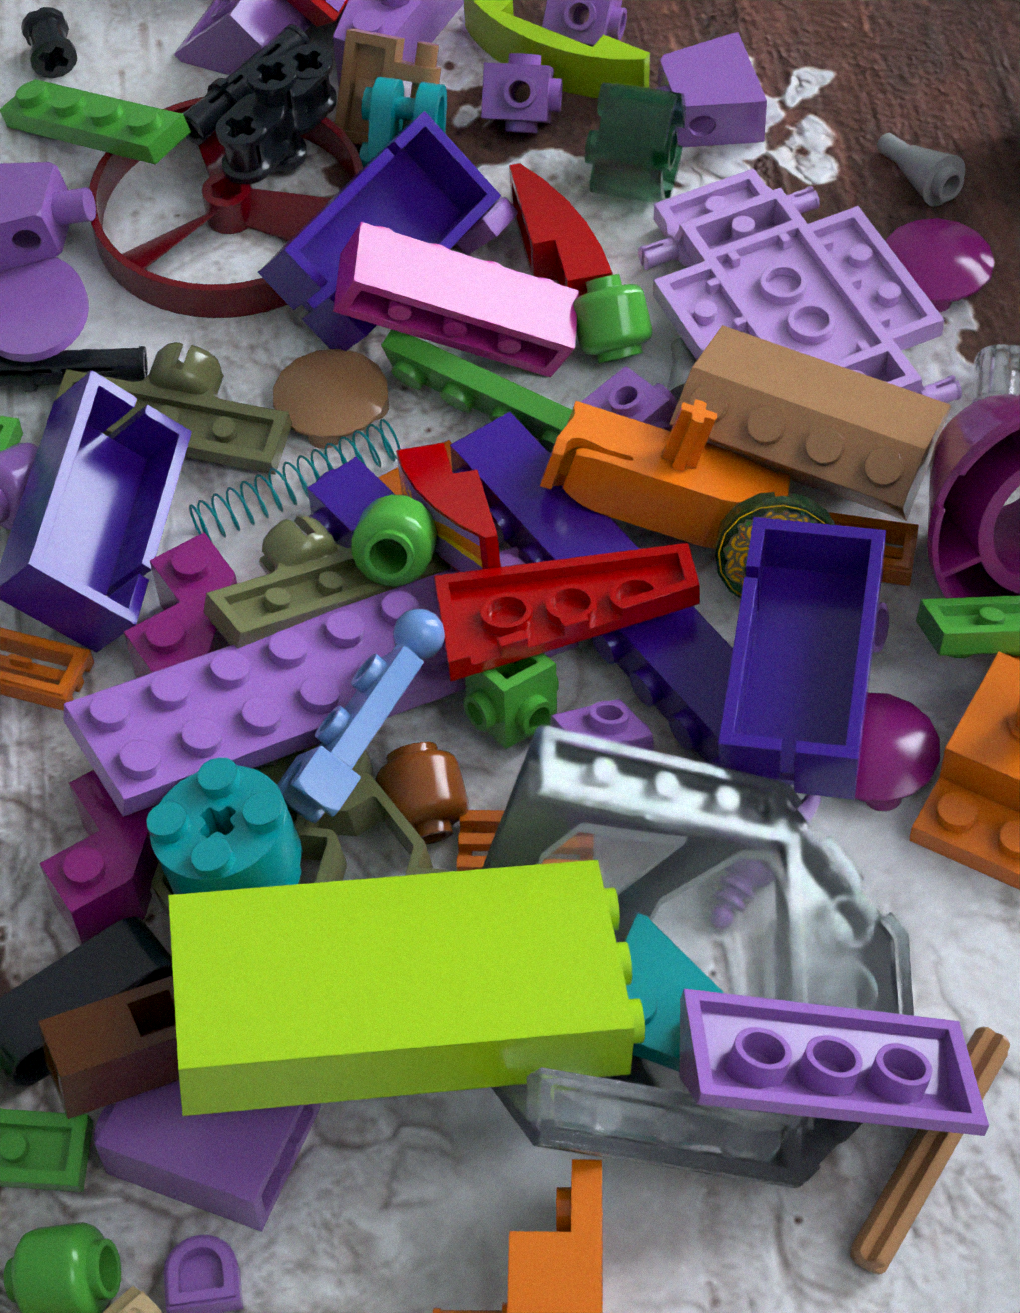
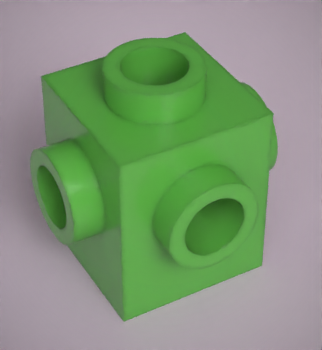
M544 653L465 677L466 696L463 699V706L469 721L479 731H486L505 749L534 735L536 729L544 730L551 723V715L557 714L559 681L556 675V663Z

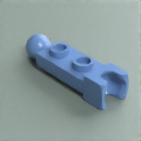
M412 609L406 611L398 618L393 630L394 649L382 657L375 653L363 663L351 681V685L357 689L345 708L340 705L334 708L317 729L315 738L321 741L320 745L296 756L278 782L277 786L283 795L286 805L308 821L316 823L325 812L333 817L341 809L361 779V776L353 771L352 768L423 665V660L432 658L442 648L445 639L444 626L435 613L426 609Z

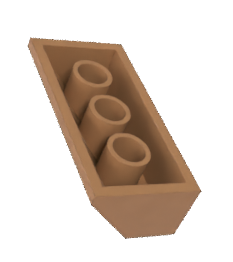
M722 325L692 366L669 424L673 427L683 402L693 405L695 399L707 403L706 410L717 413V419L707 440L708 444L730 450L775 473L782 472L788 474L791 480L907 521L930 463L934 445L943 430L951 410V405Z

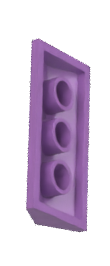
M683 989L680 998L679 1077L695 1102L699 1105L985 1136L989 1128L959 1021Z

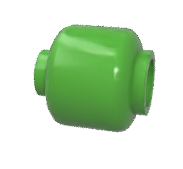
M619 274L585 282L588 293L577 297L574 301V309L577 314L576 332L582 352L590 356L597 355L599 364L642 354L641 345L649 341L652 336V325L643 289L636 284L622 285Z
M391 494L373 501L364 509L352 535L351 553L357 568L367 579L382 586L399 587L414 582L425 573L437 544V529L432 514L421 502L405 495Z
M84 1222L39 1227L25 1233L15 1248L14 1256L7 1261L4 1269L6 1294L12 1302L17 1303L21 1313H102L110 1299L117 1295L121 1283V1262L117 1247L112 1240L105 1238L99 1229Z

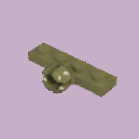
M180 342L169 343L157 352L149 375L142 381L130 382L104 377L137 398L135 407L103 432L106 436L109 437L113 431L148 404L192 431L185 454L187 458L263 473H269L270 468H278L292 427L289 412L218 398L217 394L224 375L218 359L210 352L191 345L183 363L178 360L183 344ZM66 369L55 400L87 373Z
M299 515L296 516L294 522L288 519L282 520L263 539L262 552L264 556L259 559V564L267 575L206 593L203 613L229 644L235 645L239 649L334 609L397 587L382 586L367 579L357 568L351 548H345L336 544L332 535L318 520ZM434 552L425 573L415 581L449 570L451 566Z

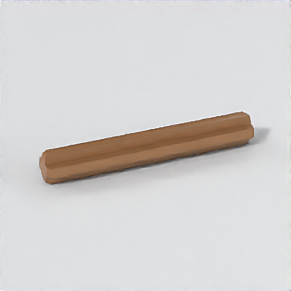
M984 1026L975 1029L966 1045L982 1100L1007 1058L1010 1048V1042L1004 1035ZM925 1129L917 1130L852 1243L850 1258L853 1262L873 1274L879 1275L886 1272L963 1134Z

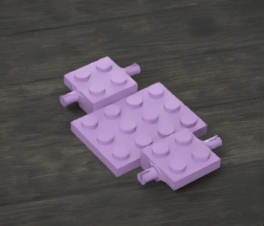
M754 168L654 203L653 220L666 239L646 246H640L638 248L639 260L641 265H644L645 270L674 259L686 267L654 279L653 296L696 360L721 326L724 325L945 403L961 399L962 389L959 381H955V376L950 375L943 380L923 386L922 378L903 354L902 350L942 336L944 318L859 206L807 224L801 214L819 208L820 202L816 190L812 186H808L806 189L786 195L782 188L772 190L767 187Z

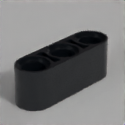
M132 916L112 924L0 997V1069L13 1086L25 1087L33 1085L50 1075L45 1062L38 1021L173 976L172 956L140 917Z

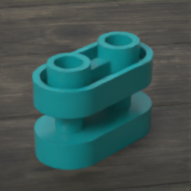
M377 77L373 87L365 88L361 113L362 119L369 121L368 142L364 141L362 143L359 155L363 168L403 130V120L413 121L424 111L445 133L447 89L444 84L421 82L415 98L404 97V84L401 79Z

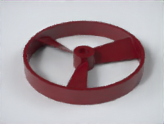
M203 97L180 102L164 108V110L182 114ZM327 117L313 130L300 135L302 138L311 141L330 153L342 164L351 179L363 169L359 153L353 142L341 128ZM215 131L204 143L198 145L209 174V178L203 183L201 190L206 214L121 254L103 231L104 212L117 184L139 160L107 152L103 155L93 173L89 186L96 204V216L91 221L97 250L104 266L123 288L155 307L193 317L233 318L250 316L288 305L263 278L230 284H197L169 279L145 269L206 221L214 231L221 234H235L251 228L289 241L332 198L251 188V184L239 185L232 183L225 177L222 171V158L225 155L224 146L219 143Z

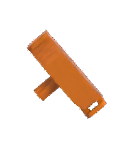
M695 399L693 405L682 403L671 431L575 401L566 427L556 438L539 486L551 490L552 487L561 485L571 498L594 512L698 546L719 549L724 533L739 517L760 507L787 505L790 475L782 472L775 473L730 450L708 444L707 440L717 419V413L706 410L707 403ZM787 507L762 508L740 518L726 533L721 550L729 545L733 535L738 534V524H744L746 519L753 520L754 517H763L768 510H773L774 513H783V511L787 510Z

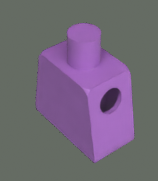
M739 32L664 54L658 61V87L633 92V109L637 123L643 124L666 119L675 143L681 147L765 141L767 99Z
M51 162L0 163V272L55 258L62 253L69 225L89 222L95 219L96 204L92 191L88 187L68 190L58 167Z

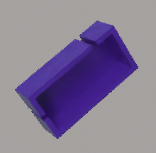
M424 111L379 151L258 273L293 311L301 304L308 313L302 320L329 349L347 351L364 339L377 326L333 312L340 253L360 222L386 227L395 233L427 243L440 244L450 250L501 197V194Z
M91 370L53 402L0 562V600L97 653L123 635L124 631L137 624L149 579L144 577V575L152 570L149 560L157 555L192 431L147 404L113 431L109 437L106 436L103 432L135 407L137 398Z
M760 517L753 518L746 563V577H744L718 742L719 772L778 785L779 787H781V780L794 781V793L855 800L883 575L886 530Z

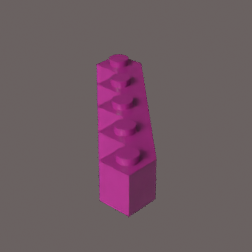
M205 532L149 560L159 602L164 611L124 631L135 676L139 678L231 646L203 613L206 593L237 584L236 575ZM94 769L69 782L82 825L89 836L39 863L54 905L80 945L124 918L135 916L140 917L142 920L145 919L152 898L150 891L151 882L159 863L151 845L150 833L146 822L149 812L156 805L123 817Z

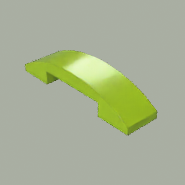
M464 0L466 30L485 52L500 63H508L510 53L541 55V65L551 66L554 68L553 78L562 79V91L586 97L608 100H632L634 91L649 89L650 53L606 35H603L593 47L514 16L513 0Z

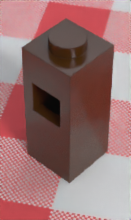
M173 976L38 1021L45 1062L68 1119L179 1080Z

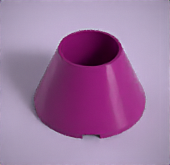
M1000 394L972 403L951 419L942 430L934 445L930 461L927 548L931 572L945 598L1020 596V498L1003 506L1011 494L1020 486V395Z

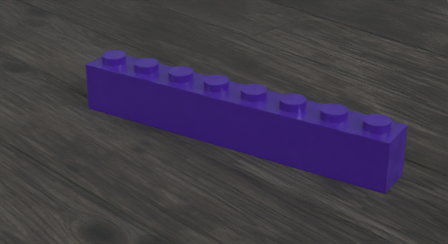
M511 412L502 415L450 444L452 472L459 473L478 470L498 535V542L504 543L506 541L511 548L516 546L519 549L518 556L525 564L639 549L610 517L582 506L565 492L563 486H554L551 490L539 486L549 461L550 453ZM694 606L592 637L593 644L603 660L611 665L616 663L630 678L631 686L640 701L648 707L654 705L668 720L671 732L678 743L686 750L694 749L708 764L710 770L719 772L718 742L733 648ZM781 780L780 788L783 791L794 784V781Z

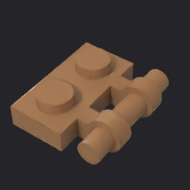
M355 28L346 30L335 124L346 133L353 143L362 145L364 141L368 142L369 121L362 119V98L365 88L373 87L377 77L412 82L410 98L416 97L417 89L421 82L440 83L442 68L436 66L439 50L438 44L417 42L414 63L402 60L405 38ZM403 120V129L408 124H410L412 120Z

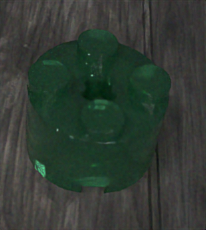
M603 82L599 91L597 105L598 115L602 116L599 130L591 129L589 131L585 146V163L593 164L590 176V192L603 196L657 203L670 198L676 183L683 146L678 145V127L685 128L686 103L684 94L670 90Z

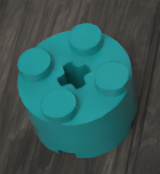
M218 757L205 762L198 772L175 785L148 814L146 822L150 833L151 845L174 894L296 885L299 883L302 873L300 861L303 852L301 840L279 787L272 779L260 771L245 766H238L228 758Z

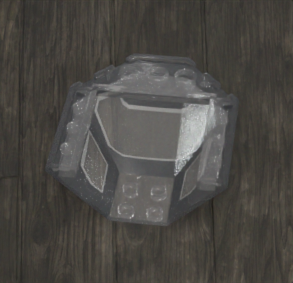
M542 724L536 728L482 869L598 860L604 888L614 887L618 896L620 923L619 929L614 930L616 942H625L636 914L639 913L647 916L726 994L914 1016L909 933L892 912L884 916L879 912L859 887V884L865 878L830 835L823 840L819 837L797 809L804 802L789 784ZM633 1054L631 1072L628 1075L595 1077L540 1067L527 1075V1084L491 1087L533 1146L790 1188L801 1187L821 1168L819 1164L838 1144L845 1142L862 1125L861 1122L699 1105L682 1082L678 1071Z

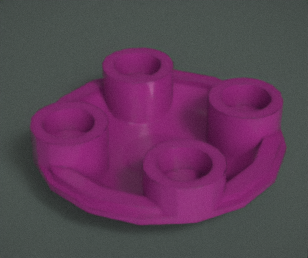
M940 218L915 220L898 227L885 239V242L938 312L949 309L952 301H959L976 294L992 278L995 262L990 245L977 231L960 222Z
M868 692L855 799L865 801L871 809L887 812L897 808L901 804L902 798L912 796L930 782L940 762V738L930 718L913 703L888 693Z

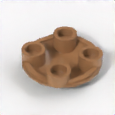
M341 349L317 350L295 359L281 371L273 386V407L275 410L289 412L292 421L291 429L299 434L306 435L312 446L325 449L327 443H332L336 446L340 437L351 435L355 430H364L373 421L387 415L389 411L388 382L379 365L361 353Z

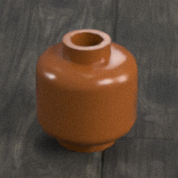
M433 742L412 743L390 752L386 757L387 764L380 768L375 781L424 840L426 845L451 837L453 835L452 826L459 822L460 817H463L469 810L468 796L460 766L455 756L448 751L438 750L436 743Z

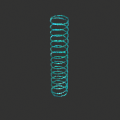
M381 419L379 423L380 429L374 424H369L366 429V435L359 430H355L352 435V441L345 436L340 437L338 448L332 443H327L324 454L318 449H313L310 458L311 462L303 455H299L297 458V468L290 462H284L282 467L283 475L277 469L270 468L268 473L269 482L262 475L256 474L254 487L247 481L241 482L240 494L232 487H228L226 490V501L219 494H213L211 498L212 508L203 500L198 501L197 508L190 504V515L198 534L200 535L201 531L194 518L192 508L199 517L203 532L211 540L204 520L201 517L200 503H203L214 516L222 536L226 538L225 530L216 513L215 496L228 509L238 531L241 530L230 506L229 490H232L241 500L251 524L255 525L253 515L244 499L243 483L253 490L263 514L269 519L267 508L258 492L257 477L262 478L269 486L278 509L283 512L282 503L273 489L271 471L277 472L285 482L291 501L297 506L296 496L286 479L285 465H290L296 471L302 488L309 498L308 485L301 475L299 459L303 458L307 461L317 481L320 475L314 466L313 453L318 452L326 461L328 470H332L334 468L329 462L327 447L331 445L339 453L342 464H345L347 460L342 454V439L347 440L352 445L355 456L366 466L355 444L356 433H360L367 440L375 464L381 468L380 457L369 439L370 427H374L381 434L383 445L389 458L395 461L397 456L384 435L382 421L390 429L397 448L400 450V444L394 430L385 419Z

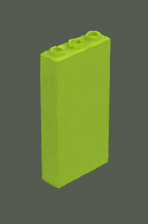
M598 860L168 895L182 1116L628 1075L631 1072L633 1044L644 1043L645 1020L641 1000L639 998L629 999L626 986L632 983L630 949L627 942H616L614 930L619 929L620 923L617 892L614 887L604 888Z

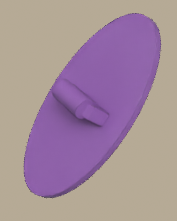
M55 257L0 272V356L19 362L44 360L65 350L80 335L87 321L89 300L80 276L69 264Z

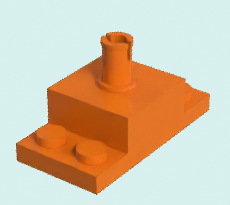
M998 652L945 747L940 776L912 825L909 841L1019 890L1020 656L1006 655Z
M572 1159L571 1187H557L556 1232L509 1231L507 1302L502 1303V1310H442L441 1308H433V1313H603L602 1160Z

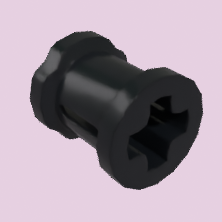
M42 7L36 11L29 12L22 21L21 30L28 45L32 47L29 53L32 69L37 74L47 78L64 76L76 65L77 53L73 43L67 39L69 27L63 13L51 7Z

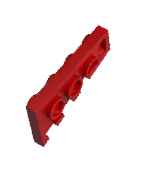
M688 543L434 576L439 615L445 632L444 645L450 682L700 604V584Z

